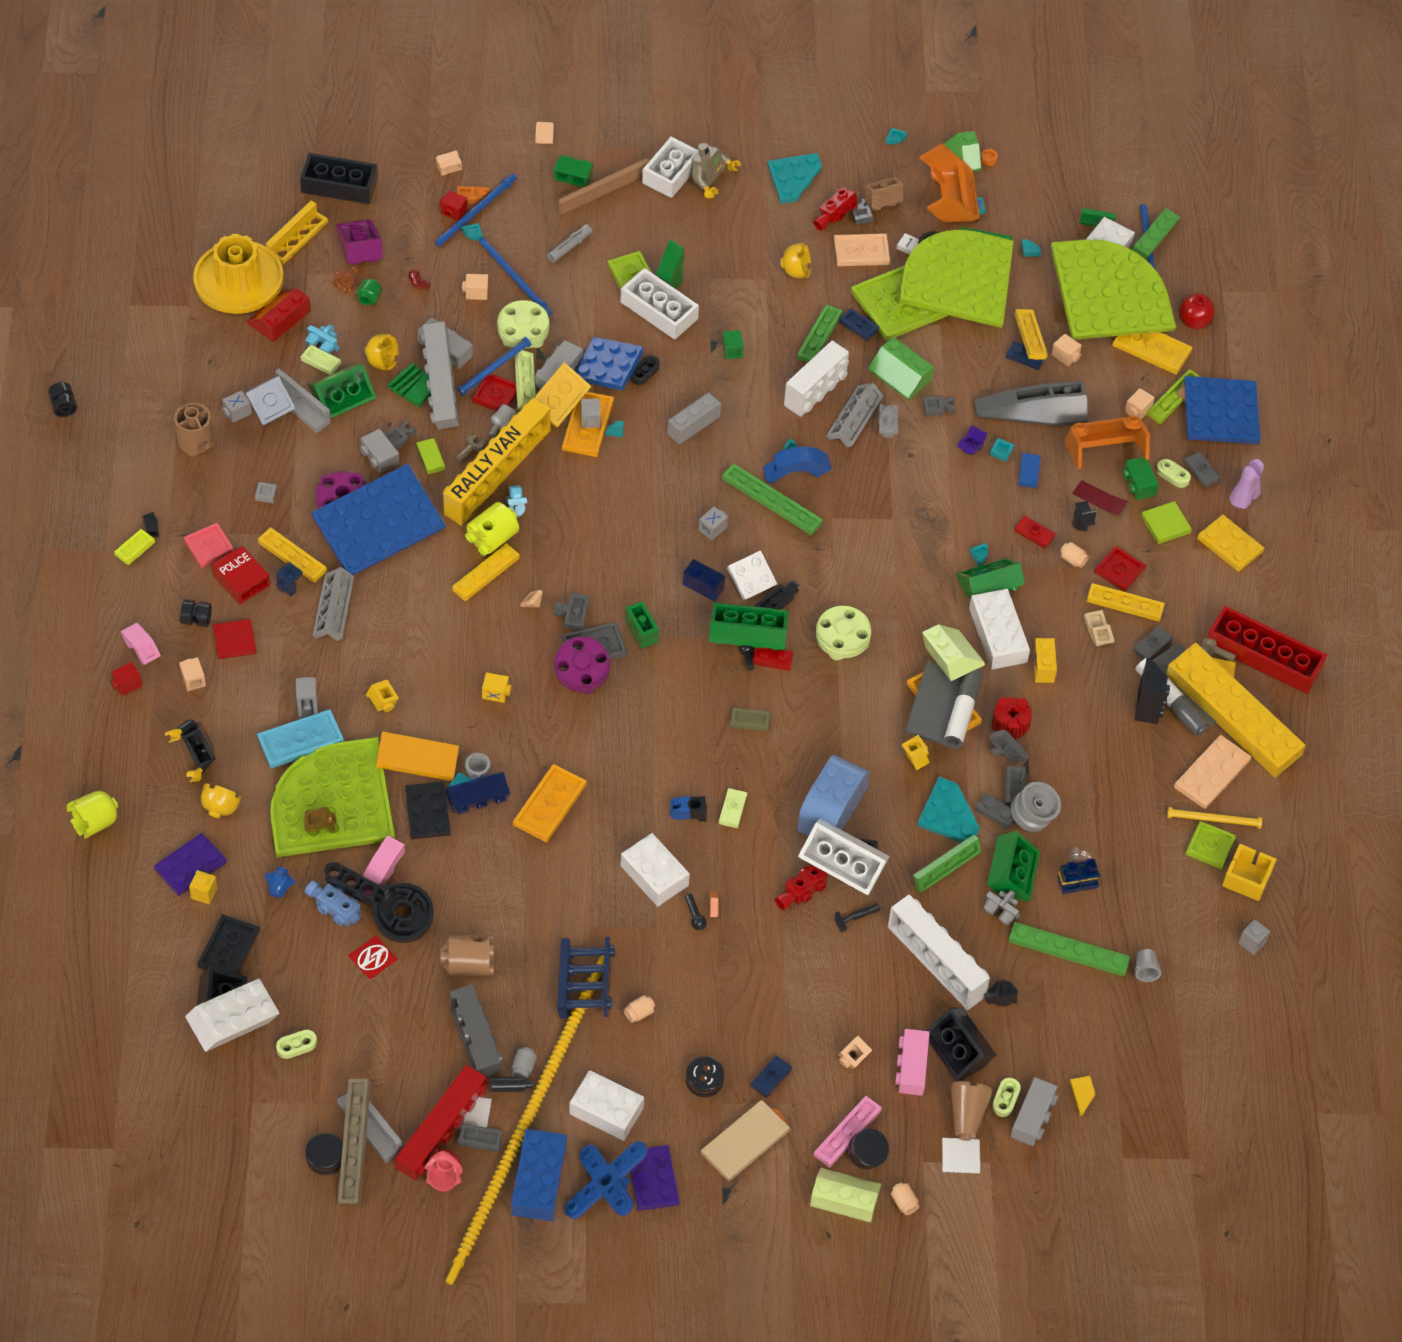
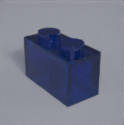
M693 559L683 572V585L715 602L725 588V575Z

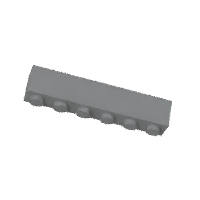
M445 322L423 325L424 332L421 333V338L426 348H423V355L428 363L425 364L426 375H429L427 388L428 391H431V396L428 398L430 407H433V413H430L432 424H436L438 430L459 426L448 329Z

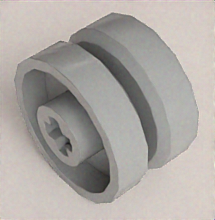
M1031 782L1014 798L1010 811L1018 826L1030 832H1038L1046 828L1057 817L1061 809V801L1054 788L1048 784Z

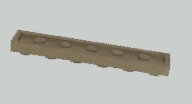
M369 1079L348 1080L338 1204L340 1205L361 1204L371 1080Z

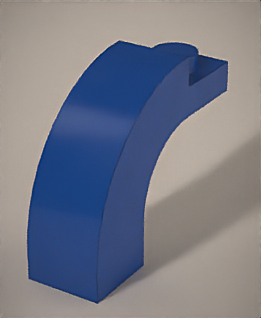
M794 447L774 454L775 460L763 466L766 480L770 484L796 471L809 472L818 478L832 469L828 454L814 447Z

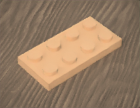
M1220 735L1175 783L1174 788L1206 809L1250 762L1252 756Z

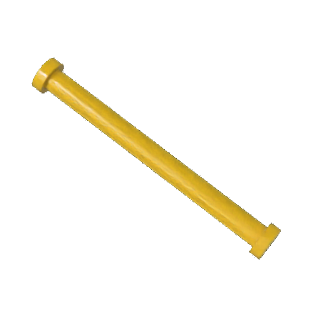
M1168 807L1167 818L1169 819L1177 817L1256 826L1257 829L1262 827V817L1255 819L1176 810L1172 807Z

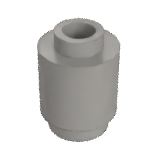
M527 1047L517 1050L511 1068L514 1077H525L526 1080L531 1075L537 1058L534 1050Z

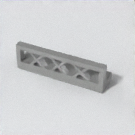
M281 369L275 371V375L279 376L295 406V409L291 410L295 416L316 433L331 423L330 410Z
M874 383L857 386L826 435L829 440L840 438L846 447H852L883 397Z
M342 567L330 571L324 576L313 631V637L316 639L327 634L336 641L342 639L354 576Z
M347 1093L337 1099V1103L345 1113ZM369 1101L366 1140L386 1164L400 1153L402 1141Z

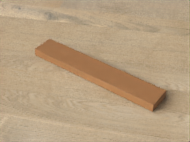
M647 158L558 199V212L563 215L642 178L643 169L650 161Z

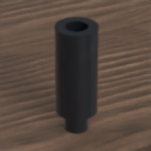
M491 1077V1092H525V1088H532V1080H525V1077Z

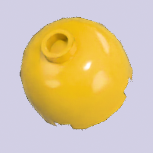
M796 243L789 246L780 260L781 267L785 269L786 273L796 279L808 278L810 276L811 268L807 269L808 263H811V258L807 245H804L805 243Z
M378 334L372 337L365 347V355L369 364L380 370H391L396 365L397 361H394L399 353L396 338L391 337V334Z
M204 784L201 793V803L209 811L208 815L220 818V815L228 816L236 811L242 798L241 795L235 797L236 793L217 785L213 789L209 788L210 784Z

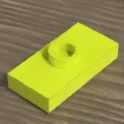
M140 529L114 551L115 556L127 565H130L155 543V539Z

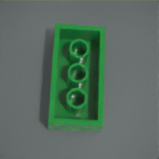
M713 602L709 642L785 650L789 610Z

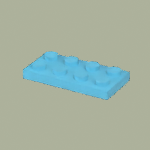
M330 709L257 734V739L270 769L298 760L302 756L306 757L315 752V749L329 744L344 742V738Z

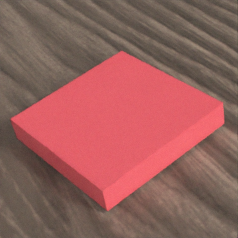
M218 523L183 537L185 544L201 568L218 559H222L234 550Z

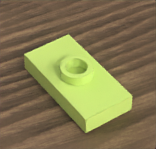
M310 345L301 355V361L329 375L333 374L341 365V359L313 345Z
M728 788L719 824L738 828L747 792Z

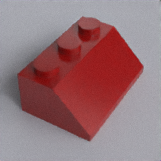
M297 288L284 290L273 301L251 317L247 324L274 342L311 311L310 297Z

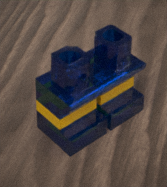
M1091 858L1084 862H1068L1067 865H1061L1057 880L1062 894L1079 892L1080 889L1085 891L1098 888V877L1101 876L1095 859Z

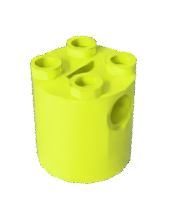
M496 502L466 525L467 533L465 537L470 543L475 544L481 555L490 554L519 532V524L516 520L517 515L511 508Z

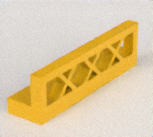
M310 201L266 243V248L273 251L276 255L280 251H287L283 258L277 255L281 264L284 265L328 223V218L318 213L317 204ZM314 218L321 221L318 224H311ZM301 230H310L308 234H299ZM298 240L296 245L288 246L290 241Z

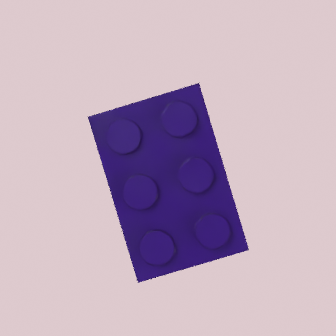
M201 833L154 865V870L180 896L190 889L189 886L197 870L211 874L227 862L226 858Z
M669 1145L648 1148L645 1158L630 1171L637 1211L679 1205Z

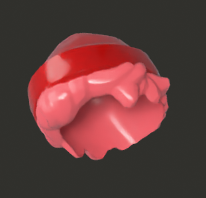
M444 1149L434 1153L425 1166L427 1170V1183L436 1190L442 1192L449 1191L456 1184L461 1183L463 1173L462 1162L459 1156L451 1150Z

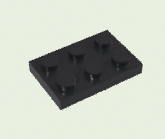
M444 781L405 785L411 840L451 836Z
M222 914L197 963L198 968L207 970L209 967L239 974L260 932V927Z

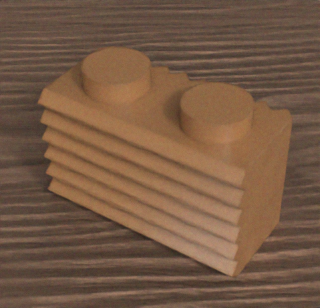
M896 177L866 184V205H869L871 210H880L884 206H895L897 203L903 202V183Z

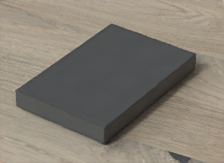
M616 622L561 635L563 644L575 637H589L597 640L605 647L610 660L627 656V651ZM575 646L574 649H575V650H580V649H582V647H581V646ZM603 659L597 660L598 663L605 661Z

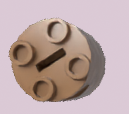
M187 403L179 407L174 414L176 440L179 448L189 456H196L213 447L214 436L209 409L199 403Z
M449 935V938L441 947V964L449 973V976L494 975V935Z

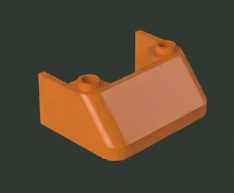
M943 143L921 155L920 159L931 168L930 176L932 180L940 184L942 198L927 206V210L944 223L973 222L977 220L980 214L974 174L970 166Z
M1134 415L1126 418L1076 423L1071 426L1065 437V446L1078 469L1082 468V448L1135 441L1145 460L1149 459L1150 433L1143 421Z

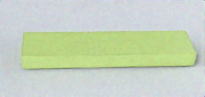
M524 350L515 355L518 410H521L523 405L536 395L533 353Z

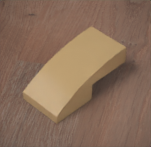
M1103 610L1084 614L1083 617L1087 629L1096 647L1115 642L1110 624L1107 625Z

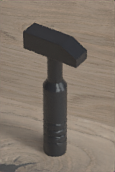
M878 903L855 911L844 918L841 917L838 911L835 914V922L840 932H844L847 930L845 922L857 920L880 911Z

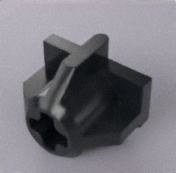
M1088 501L1075 504L1076 509L1072 521L1073 527L1083 532L1087 531L1088 526L1096 524L1095 517L1097 511L1096 509H1090Z
M999 980L988 989V993L984 994V998L988 1004L1008 1006L1010 1003H1017L1018 990L1011 982Z

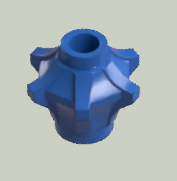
M277 867L272 873L265 874L264 877L268 882L269 895L284 898L287 890L295 884L296 880L290 877L288 869Z

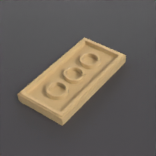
M761 1100L705 1146L700 1154L729 1182L790 1131V1127Z

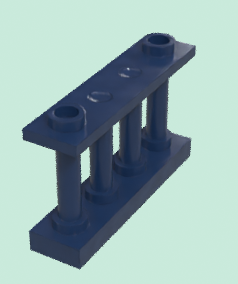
M605 937V947L575 948L571 946L569 938L561 939L557 1003L560 1019L568 1018V1011L572 1010V1008L602 1007L604 1017H609V1009L613 1007L612 997H610L611 958L615 957V945H611L610 937ZM605 955L604 964L574 965L571 963V958H575V956ZM574 973H604L603 982L573 983V981H570V976H573ZM583 990H603L602 999L572 1000L569 998V993Z

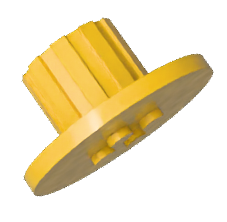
M232 234L231 236L220 238L219 242L198 260L194 269L193 280L198 296L209 307L224 313L242 314L261 309L273 301L282 288L284 274L281 261L273 251L262 244L253 242L252 238L248 236Z

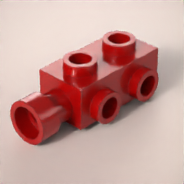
M842 187L820 206L821 216H817L813 220L815 228L823 231L829 222L835 224L838 220L842 221L845 218V214L849 210H854L857 206L858 201L855 192Z
M812 864L803 867L798 875L790 877L786 881L784 894L781 893L775 898L778 908L785 911L791 906L792 902H795L797 905L801 902L808 903L813 893L816 891L820 893L826 888L827 872Z

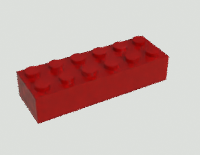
M1227 606L1223 607L1207 635V638L1216 641L1217 647L1235 654V660L1306 694L1310 692L1324 668L1328 656Z

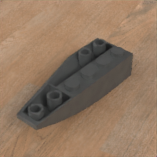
M1084 381L1027 386L974 400L977 417L1051 426L1088 422L1087 394Z

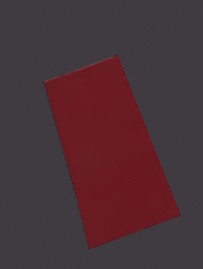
M1083 480L1080 481L1072 493L1103 510L1117 515L1121 513L1128 502L1127 500L1110 495Z

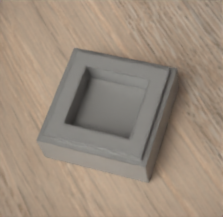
M259 482L255 501L274 503L277 485Z

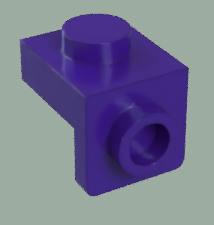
M972 425L968 434L959 440L957 447L961 448L963 452L973 455L982 449L987 432Z

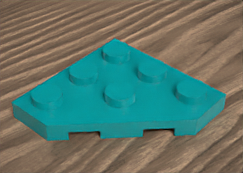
M818 153L767 162L780 204L797 202L803 191L807 190L814 177L822 170V163Z
M939 777L918 820L917 826L960 843L972 835L977 837L980 827L958 784Z

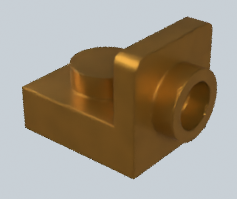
M326 806L305 812L304 830L308 833L325 828L331 833L335 832L336 816Z

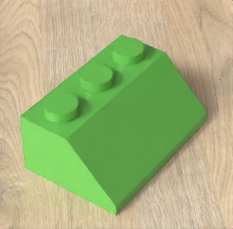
M892 337L880 348L868 367V371L907 400L932 381L934 366L895 337Z

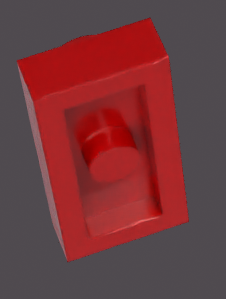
M756 648L753 663L754 665L790 671L794 652L782 649Z

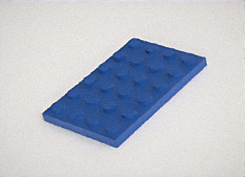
M409 464L311 513L313 520L342 568L353 576L446 527Z

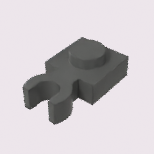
M864 198L861 199L862 203L857 204L856 208L852 210L856 225L873 221L869 205L866 206Z
M942 396L923 397L925 416L943 415L944 411L949 413L955 412L956 405H949L954 404L955 398L949 397L946 400H942Z
M408 421L402 424V428L399 429L395 426L385 434L396 450L409 441L408 436H413L416 433V427L407 429L409 427Z

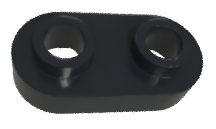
M652 355L644 357L635 367L630 377L631 382L636 385L646 383L659 371V359Z

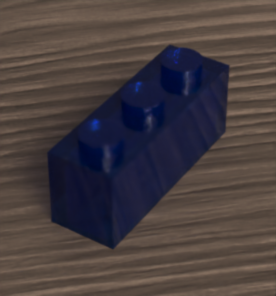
M504 772L447 787L445 791L452 813L457 812L458 815L469 812V809L473 807L477 809L485 808L491 802H495V804L506 802V798L510 796Z

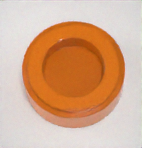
M985 149L981 152L980 161L984 165L992 166L997 163L998 154L995 150Z

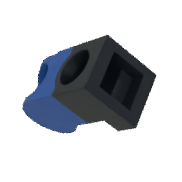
M706 796L676 797L671 799L670 817L675 820L698 819L699 822H706Z

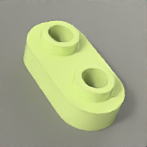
M1162 459L1158 462L1156 471L1159 476L1179 488L1189 485L1191 475L1187 470L1169 459Z
M302 1030L279 1039L276 1044L277 1053L284 1059L307 1053L316 1047L317 1038L311 1030ZM305 1041H309V1042H310V1043L307 1044V1045H306V1044H303Z
M1006 1078L1000 1083L992 1105L993 1112L997 1116L1007 1117L1012 1113L1020 1093V1084L1016 1079ZM1006 1089H1011L1013 1092L1009 1093ZM1000 1106H1004L1006 1109L1003 1110V1109H1000L999 1107H1000Z

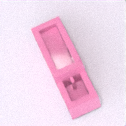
M387 836L375 853L363 876L383 887L394 873L395 865L405 853V845ZM372 890L364 891L365 895L374 893Z

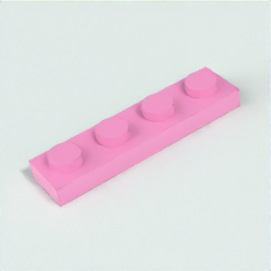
M865 1096L814 1152V1156L831 1168L848 1149L851 1137L866 1129L882 1111V1107Z

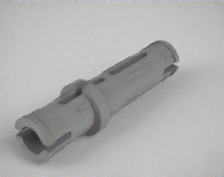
M584 224L578 231L572 232L569 238L547 254L548 259L555 263L573 247L580 245L583 239L592 234L591 227Z

